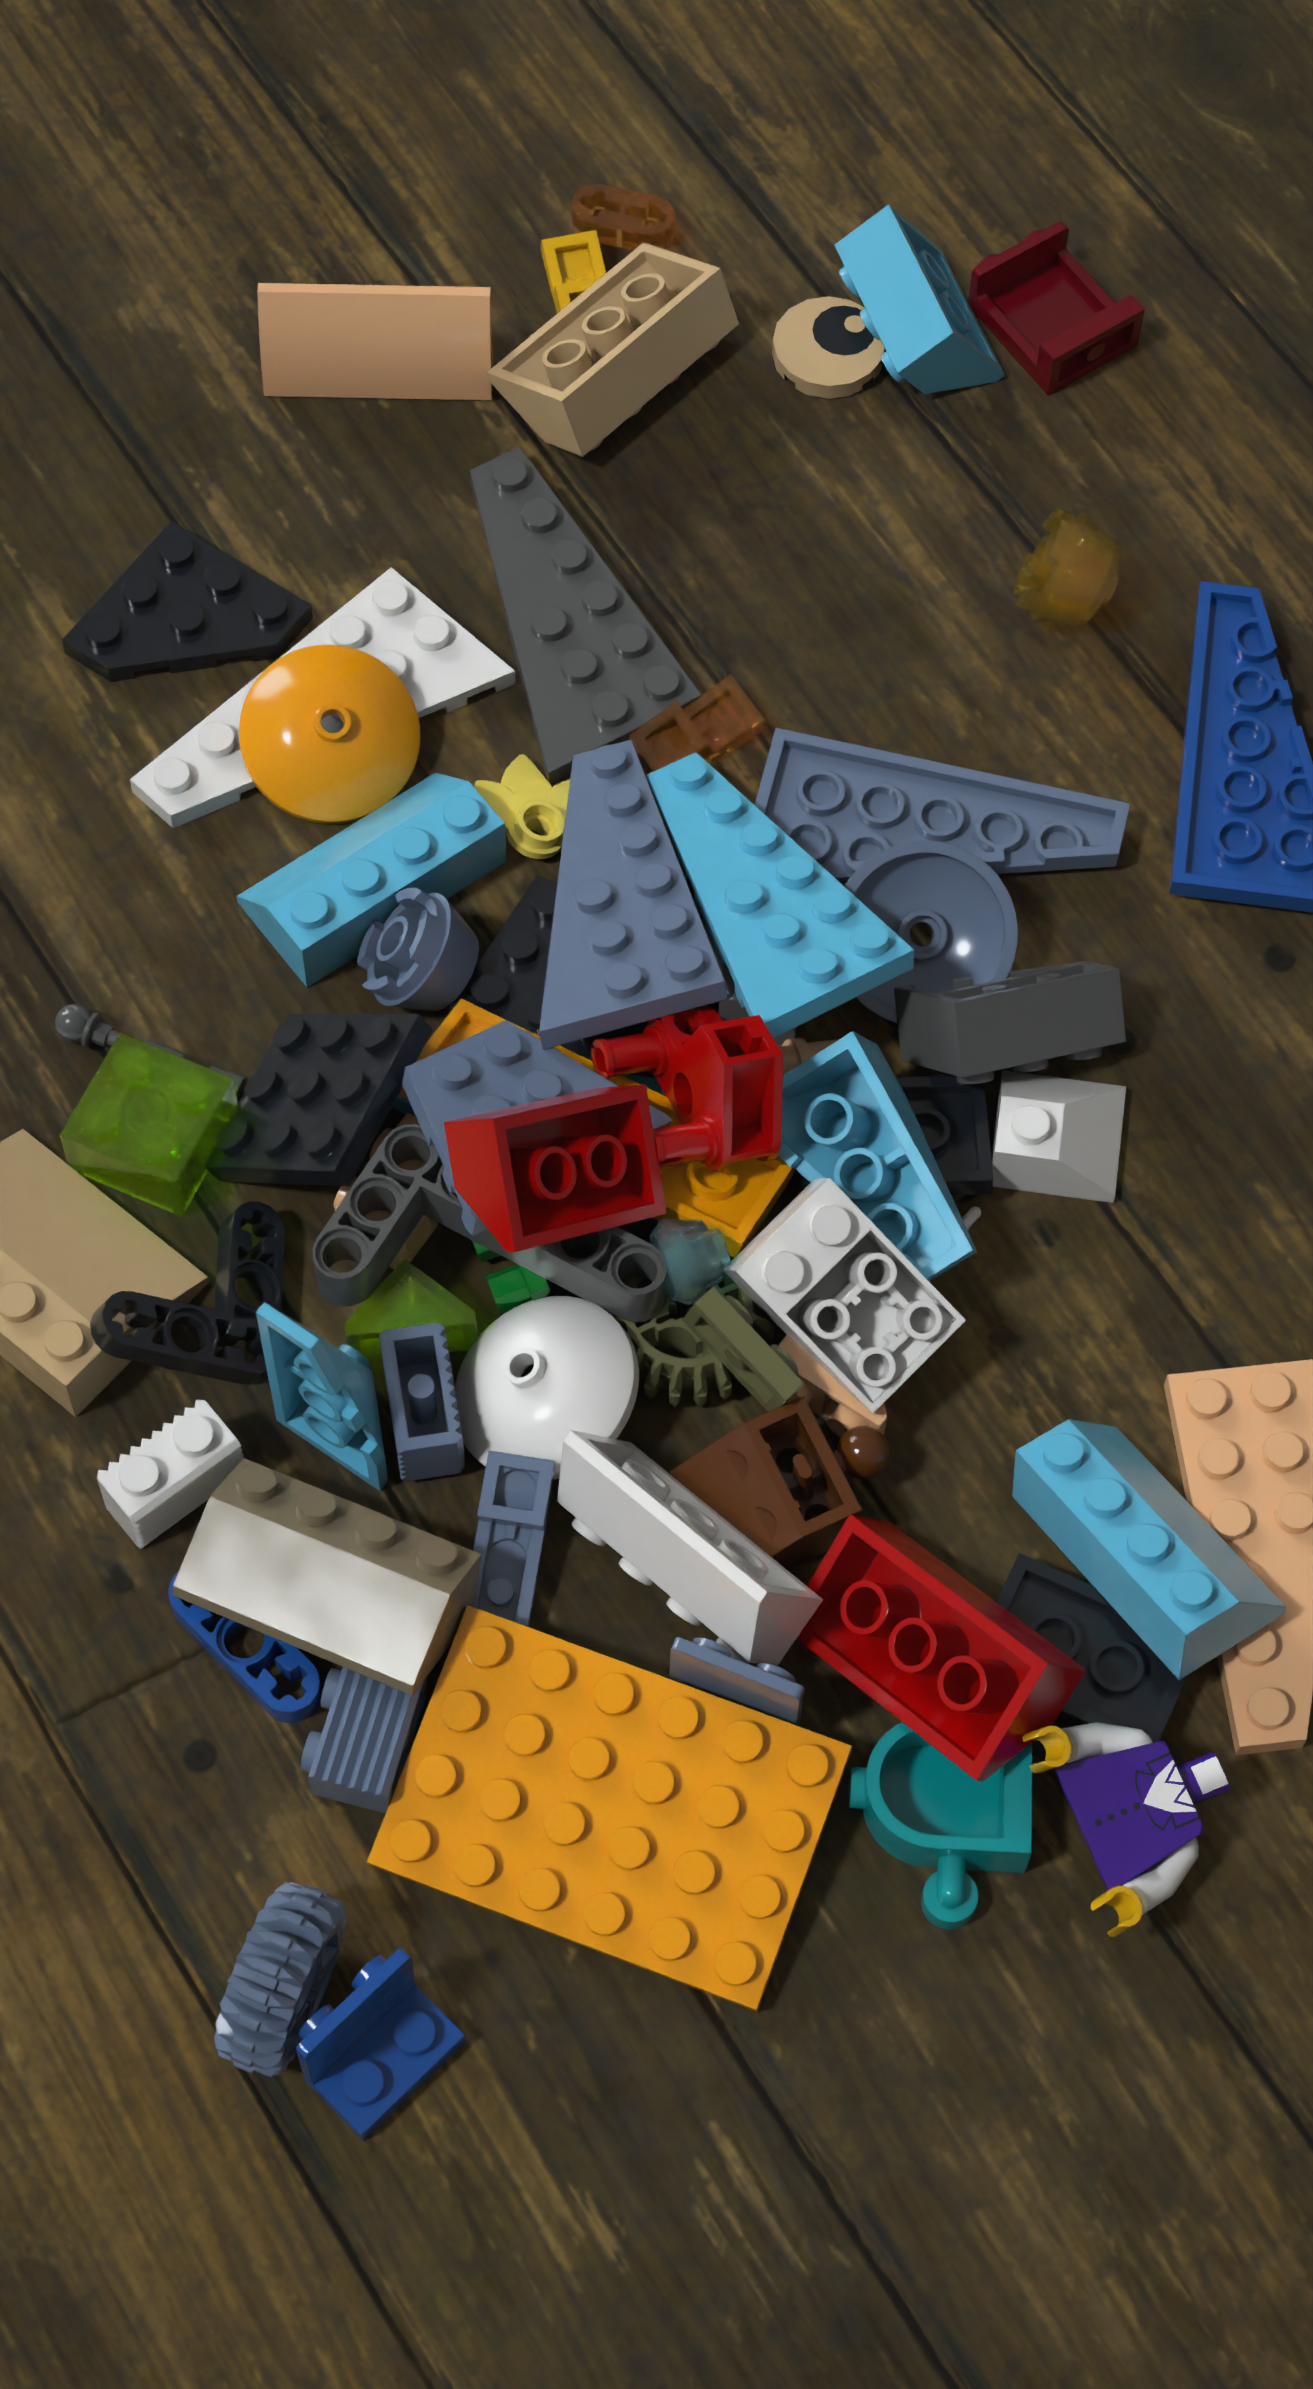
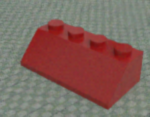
M849 1514L807 1585L823 1601L796 1639L976 1781H985L1036 1740L1023 1742L1022 1737L1024 1734L1046 1726H1052L1086 1671L1085 1668L890 1522Z

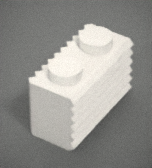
M196 1400L195 1408L185 1407L184 1416L174 1415L173 1424L163 1423L162 1431H153L151 1439L142 1438L141 1447L131 1446L130 1455L120 1454L119 1463L109 1462L108 1471L98 1470L97 1480L106 1509L136 1546L141 1549L209 1499L210 1495L243 1459L241 1444L205 1400Z

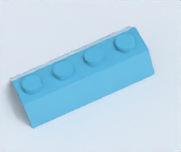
M434 773L236 896L237 903L308 988L358 956L363 938L371 922L376 919L385 923L391 913L400 905L394 897L398 892L407 888H418L427 894L439 893L448 899L507 862L505 823L469 781Z
M1068 1419L1016 1450L1012 1497L1178 1680L1285 1614L1286 1606L1117 1427Z

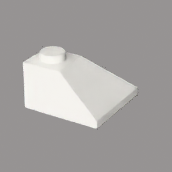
M1002 1070L991 1154L993 1187L1114 1203L1126 1086Z

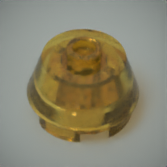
M1058 507L1047 517L1042 525L1043 529L1051 532L1050 535H1045L1037 545L1034 553L1027 552L1013 590V594L1019 596L1015 606L1029 612L1032 621L1085 625L1100 606L1104 607L1109 602L1116 589L1119 579L1116 570L1120 559V547L1085 512L1075 515Z

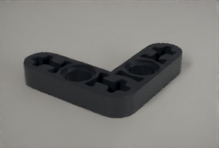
M249 1201L241 1204L221 1224L218 1240L214 1310L138 1292L120 1291L111 1295L92 1315L90 1329L96 1345L106 1354L116 1358L237 1384H248L257 1380L267 1372L256 1317V1311L260 1306H250L244 1303L236 1293L235 1282L237 1278L252 1280L262 1292L263 1300L261 1305L265 1302L281 1312L285 1230L284 1223L279 1214L267 1204L259 1201ZM246 1223L252 1225V1232L254 1235L262 1238V1240L254 1248H252V1251L251 1233L241 1229ZM251 1252L250 1259L242 1260ZM119 1312L125 1315L126 1325L137 1328L129 1336L123 1334L121 1323L112 1321ZM156 1320L157 1323L154 1330L148 1329L147 1327ZM183 1323L195 1331L199 1338V1349L197 1352H186L174 1343L171 1336L172 1324ZM240 1340L246 1341L245 1346L249 1353L256 1354V1358L250 1363L245 1361L243 1350L233 1347ZM217 1346L224 1347L216 1355H214V1351Z

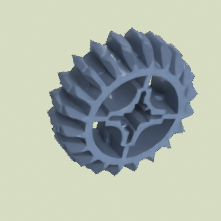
M285 1882L268 1897L264 1909L258 1912L251 1931L247 1932L246 1941L241 1952L236 1957L233 1972L227 1980L228 1986L220 2002L221 2011L215 2022L216 2033L214 2041L218 2056L234 2062V2067L251 2074L257 2072L272 2077L285 2070L288 2063L294 2060L297 2053L296 2047L302 2041L299 2032L309 2018L318 2011L324 1999L329 1982L333 1978L332 1973L335 1964L340 1956V1946L345 1937L344 1928L347 1920L343 1902L329 1897L328 1892L311 1885L301 1886L293 1882Z

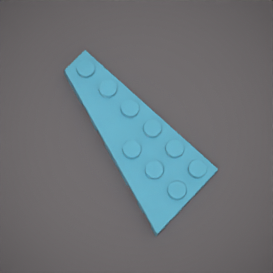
M695 752L646 775L668 836L678 854V862L685 880L689 879L693 888L695 904L721 963L727 965L732 976L734 992L741 1008H746L749 1017L760 1015L773 1038L914 969V949L699 754Z

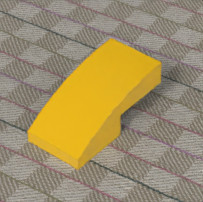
M592 230L541 240L542 258L557 313H559L606 274L597 231Z

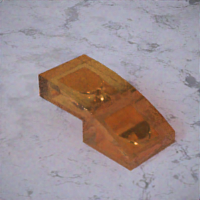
M729 675L684 709L675 701L628 737L654 772L695 752L710 764L766 729L768 724L734 677Z

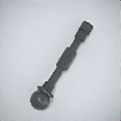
M69 1004L60 1009L56 1015L55 1029L58 1035L65 1041L81 1043V1046L89 1048L93 1043L103 1047L109 1045L137 1056L140 1063L175 1077L183 1074L202 1082L204 1087L217 1091L220 1095L238 1101L243 1094L247 1081L246 1077L230 1071L226 1072L214 1066H210V1068L187 1060L185 1053L158 1044L148 1039L142 1042L116 1032L113 1026L102 1023L101 1013H91L82 1005Z

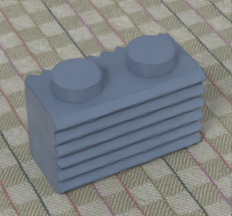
M436 1322L383 1331L379 1336L401 1480L413 1481L460 1473L465 1467L464 1443L445 1327Z
M345 1667L342 1670L331 1668L321 1697V1707L329 1709L322 1733L316 1731L309 1733L301 1759V1771L309 1773L308 1781L311 1794L386 1814L412 1748L413 1739L416 1735L417 1726L428 1696V1678L424 1679L413 1695H409Z

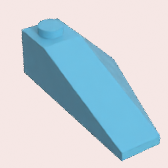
M852 1031L783 1075L781 1147L778 1154L780 1158L790 1167L795 1168L810 1183L815 1178H830L928 1281H931L977 1252L909 1101L876 1043Z
M264 1302L256 1311V1317L276 1420L365 1482L381 1491L387 1484L388 1477L371 1364L353 1347L341 1344L337 1348L320 1335Z

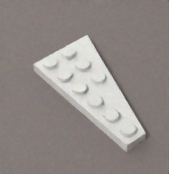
M392 567L284 654L286 655L295 650L315 645H340L368 653L387 665L401 679L415 703L419 718L442 708L449 713L468 705V697L492 687L498 692L516 684L514 669ZM259 675L130 779L132 793L172 828L240 801L241 793L256 787L245 768L241 756L239 723L246 696ZM334 715L325 716L321 720L323 729L329 733H337L344 727L341 719Z

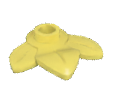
M521 754L506 768L500 783L487 780L475 781L474 788L504 821L507 838L514 849L524 856L534 859H547L556 855L561 850L570 780L563 781L552 787L526 755ZM530 830L537 831L541 835H537Z

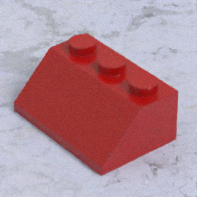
M646 1084L594 1088L444 1122L454 1187L506 1252H518L667 1214Z

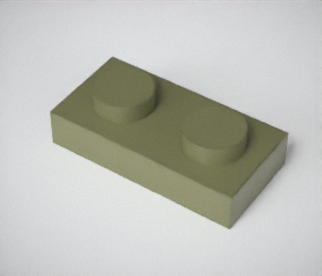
M714 1286L694 1303L682 1319L768 1412L786 1404L804 1385V1382L796 1375L798 1374V1368L791 1356L776 1344L768 1345L751 1327L753 1320L746 1308L732 1296L726 1295L723 1297Z

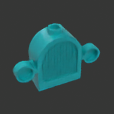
M901 1722L881 1737L871 1753L867 1767L850 1768L849 1808L863 1810L866 1825L877 1843L887 1853L904 1863L917 1867L937 1869L926 1881L921 1897L922 1911L928 1921L934 1926L946 1930L958 1929L966 1925L973 1917L978 1903V1889L973 1879L966 1873V1870L1025 1873L1031 1856L1032 1771L1029 1768L1032 1765V1743L982 1782L976 1781Z

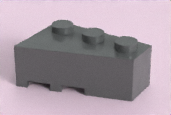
M1082 961L1010 971V978L973 985L972 977L952 979L953 990L935 994L916 990L914 985L894 988L901 1061L956 1076L957 1083L978 1084L994 1079V1071L1009 1067L1015 1072L1042 1070L1049 1067L1048 1059L1063 1055L1069 1060L1096 1058L1103 1055L1102 1047L1126 1042L1120 970L1113 966Z

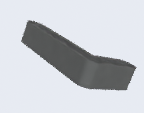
M416 1124L397 1127L385 1137L317 1237L312 1248L317 1288L324 1299L340 1307L359 1304L372 1293L423 1215L630 1322H646L656 1317L663 1310L667 1295V1263L662 1252L652 1244L617 1226L518 1252H506L488 1229L472 1236L466 1230L461 1219L463 1208L459 1199L454 1195L455 1193L449 1192L443 1179L444 1166L435 1145H428L420 1125ZM417 1159L426 1163L423 1167L416 1170H405L399 1167L401 1163L407 1160ZM383 1209L392 1213L389 1218L382 1221H371L365 1218L369 1212ZM584 1246L591 1248L595 1253L587 1258L577 1259L570 1257L566 1252L574 1247ZM341 1260H350L359 1264L355 1269L344 1273H338L329 1269L334 1263ZM631 1276H643L652 1281V1283L644 1288L634 1289L626 1286L623 1281Z

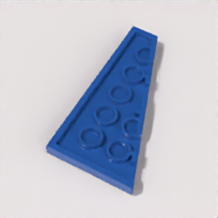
M1200 582L1197 595L1169 894L1313 912V762L1302 726H1297L1291 706L1293 697L1288 680H1283L1276 657L1277 644L1260 588Z

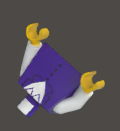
M1094 1722L1063 1729L1056 1726H1046L1023 1735V1742L1036 1739L1044 1745L1046 1750L1045 1761L1030 1765V1770L1033 1773H1042L1055 1768L1056 1776L1107 1889L1105 1893L1091 1903V1909L1094 1911L1103 1904L1112 1906L1117 1911L1119 1923L1108 1931L1107 1934L1110 1937L1118 1936L1134 1926L1141 1919L1142 1915L1171 1897L1199 1857V1845L1196 1837L1205 1832L1194 1805L1230 1790L1223 1769L1213 1751L1176 1767L1165 1741L1153 1743L1148 1734L1142 1729Z

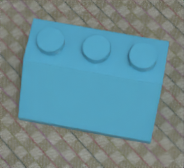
M888 204L834 245L844 264V267L839 270V274L851 293L857 298H861L865 309L860 312L861 319L869 332L877 340L882 341L886 352L881 355V359L888 372L898 383L907 380L923 394L993 383L1005 376L943 251Z

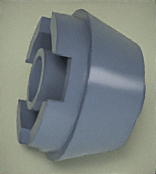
M407 888L394 896L400 905L391 913L386 922L382 923L374 919L363 938L357 960V965L367 970V981L362 986L373 992L377 1001L385 1006L439 1011L449 1006L468 984L478 959V938L443 895L439 893L427 894L418 888Z

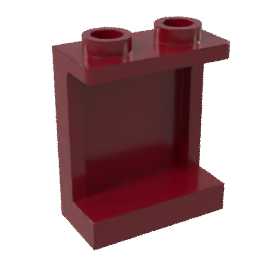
M1062 221L1044 230H1035L1028 234L1019 244L998 255L992 254L981 260L972 270L968 303L975 315L1047 395L1138 346L1145 308L1132 294L1116 303L1107 295L1068 252L1069 229Z

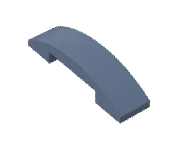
M489 1450L477 1514L479 1521L473 1551L481 1554L475 1608L530 1627L546 1532L555 1461Z

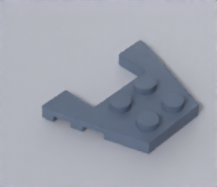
M507 1020L405 1067L402 1081L404 1091L428 1145H435L444 1166L443 1179L449 1192L456 1193L463 1208L461 1219L466 1230L472 1236L486 1230L487 1227L454 1187L444 1122L589 1089L618 1086L553 1047L543 1049L541 1040ZM649 1104L653 1128L670 1127L673 1120L667 1114Z

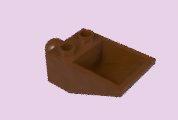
M802 1396L741 1424L668 1473L788 1570L827 1552L849 1514L862 1516V1509L844 1475L849 1474L859 1479H867L878 1475L888 1462L889 1445L886 1438L877 1429L869 1426H856L842 1435L837 1444V1450L832 1451L806 1399ZM794 1457L793 1472L788 1473L779 1469L777 1464L781 1459ZM813 1513H823L819 1516H816L806 1521L808 1516H810Z

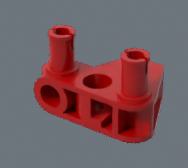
M703 1005L652 1019L641 1034L606 1040L602 1038L593 1042L595 1048H592L591 1055L593 1067L597 1074L609 1080L612 1077L650 1071L655 1076L681 1122V1125L659 1129L653 1128L660 1169L700 1161L708 1169L717 1171L727 1168L728 1164L754 1158L765 1162L777 1158L780 1152L782 1134L783 1054L760 1015L723 1021L717 1011L708 1005Z

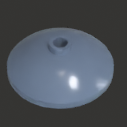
M920 840L905 842L891 846L869 858L851 875L844 885L846 889L914 949V969L856 997L857 1000L875 1014L897 1023L895 987L914 985L916 990L935 994L953 990L952 979L972 977L973 985L1007 978L1015 959L1018 941L1015 908L999 876L989 865L973 853L956 845L940 841ZM918 922L927 924L932 930L931 941L922 947L915 945L910 939V929Z

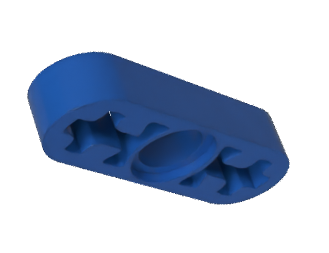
M177 1572L172 1578L168 1590L172 1611L177 1621L271 1717L285 1723H296L310 1717L318 1708L322 1697L319 1674L312 1662L297 1647L262 1633L264 1636L263 1647L256 1655L249 1658H238L231 1655L226 1649V1641L229 1635L236 1629L247 1626L222 1617L217 1625H215L213 1615L208 1610L194 1604L188 1608L189 1602L172 1595ZM215 1628L213 1632H208V1630ZM280 1652L282 1654L275 1658L277 1653ZM274 1659L277 1670L288 1681L295 1682L300 1677L303 1678L301 1685L304 1696L296 1700L288 1694L280 1700L277 1699L279 1696L277 1682L266 1670ZM260 1673L258 1678L255 1679L252 1677Z

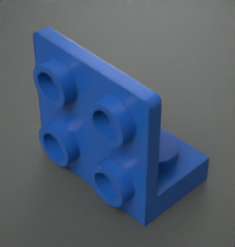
M402 1947L388 1959L380 1954L368 1962L352 1981L351 1985L355 1991L336 2009L330 2004L319 2009L309 2018L299 2032L302 2041L297 2045L296 2051L305 2082L362 2141L371 2135L466 2043L465 2035L416 1986L412 1958Z

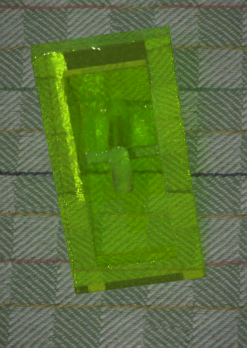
M404 1259L345 1323L347 1345L356 1349L367 1360L382 1359L379 1334L383 1331L438 1322L445 1327L449 1352L469 1351L473 1343L478 1339L475 1310Z

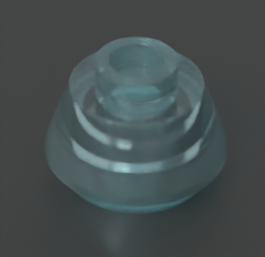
M663 1219L658 1222L650 1234L651 1244L659 1250L667 1268V1292L673 1301L692 1305L713 1286L715 1287L722 1281V1267L730 1265V1256L724 1237L718 1228L708 1230L702 1220Z

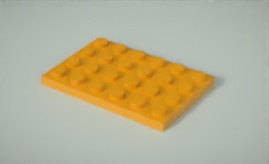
M467 1605L367 1863L375 1868L757 2012L852 1752V1746Z

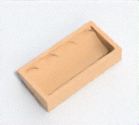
M258 283L259 341L264 396L492 400V384L486 373L493 367L491 287Z

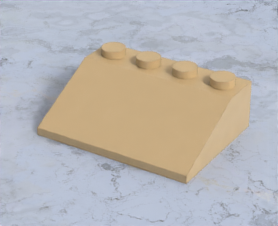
M21 1129L0 1142V1355L73 1416L77 1417L131 1362L130 1360L106 1354L96 1345L90 1329L93 1313L111 1295L120 1291H133L188 1304L209 1283V1278L27 1131ZM120 1312L112 1319V1321L122 1324L124 1335L129 1336L137 1329L126 1325L125 1315ZM155 1320L147 1328L154 1330L157 1321Z

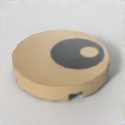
M827 296L807 299L787 310L777 322L772 343V355L777 372L783 379L786 375L789 380L793 381L795 389L809 396L832 399L851 396L863 390V384L870 381L872 377L874 381L882 369L883 361L881 355L885 352V347L882 341L877 340L863 323L860 312L865 309L863 306L852 300Z

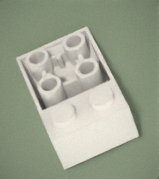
M815 1178L723 1269L778 1327L870 1413H874L966 1321L830 1178Z

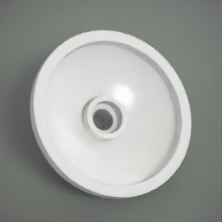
M571 1296L543 1297L525 1302L501 1315L475 1340L461 1364L455 1383L463 1443L468 1451L485 1467L489 1450L555 1461L553 1480H556L560 1477L563 1441L570 1430L617 1439L631 1415L639 1385L638 1359L629 1335L618 1321L602 1307L587 1300ZM534 1364L532 1371L528 1375L521 1377L523 1372Z

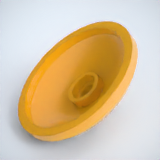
M309 646L279 658L268 666L253 683L246 696L240 715L239 745L241 756L255 786L272 804L282 811L313 823L342 824L357 821L394 799L407 784L415 767L420 748L419 717L415 703L404 683L387 665L377 658L358 649L346 646ZM334 715L341 719L344 727L337 733H329L323 729L321 720L325 716Z

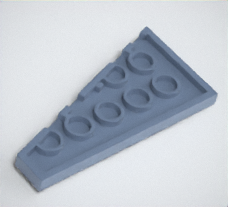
M776 728L755 806L841 884H845L851 875L875 854L894 845L920 840L940 841L961 847L982 859L996 874L1116 867L1130 803Z
M632 740L601 746L594 750L573 755L539 1028L543 1049L727 999L724 978Z

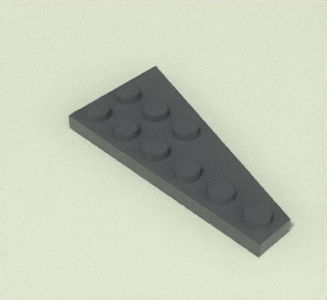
M519 446L471 469L470 484L485 540H487L497 589L500 591L503 602L504 616L523 690H525L536 740L539 742L543 757L546 779L550 785L571 775L573 755L627 740H632V743L701 709L702 694Z

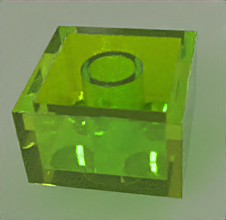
M119 1033L60 1134L68 1165L80 1175L182 1217L208 1172L204 1165L216 1145L219 1132L229 1122L238 1106L234 1080Z

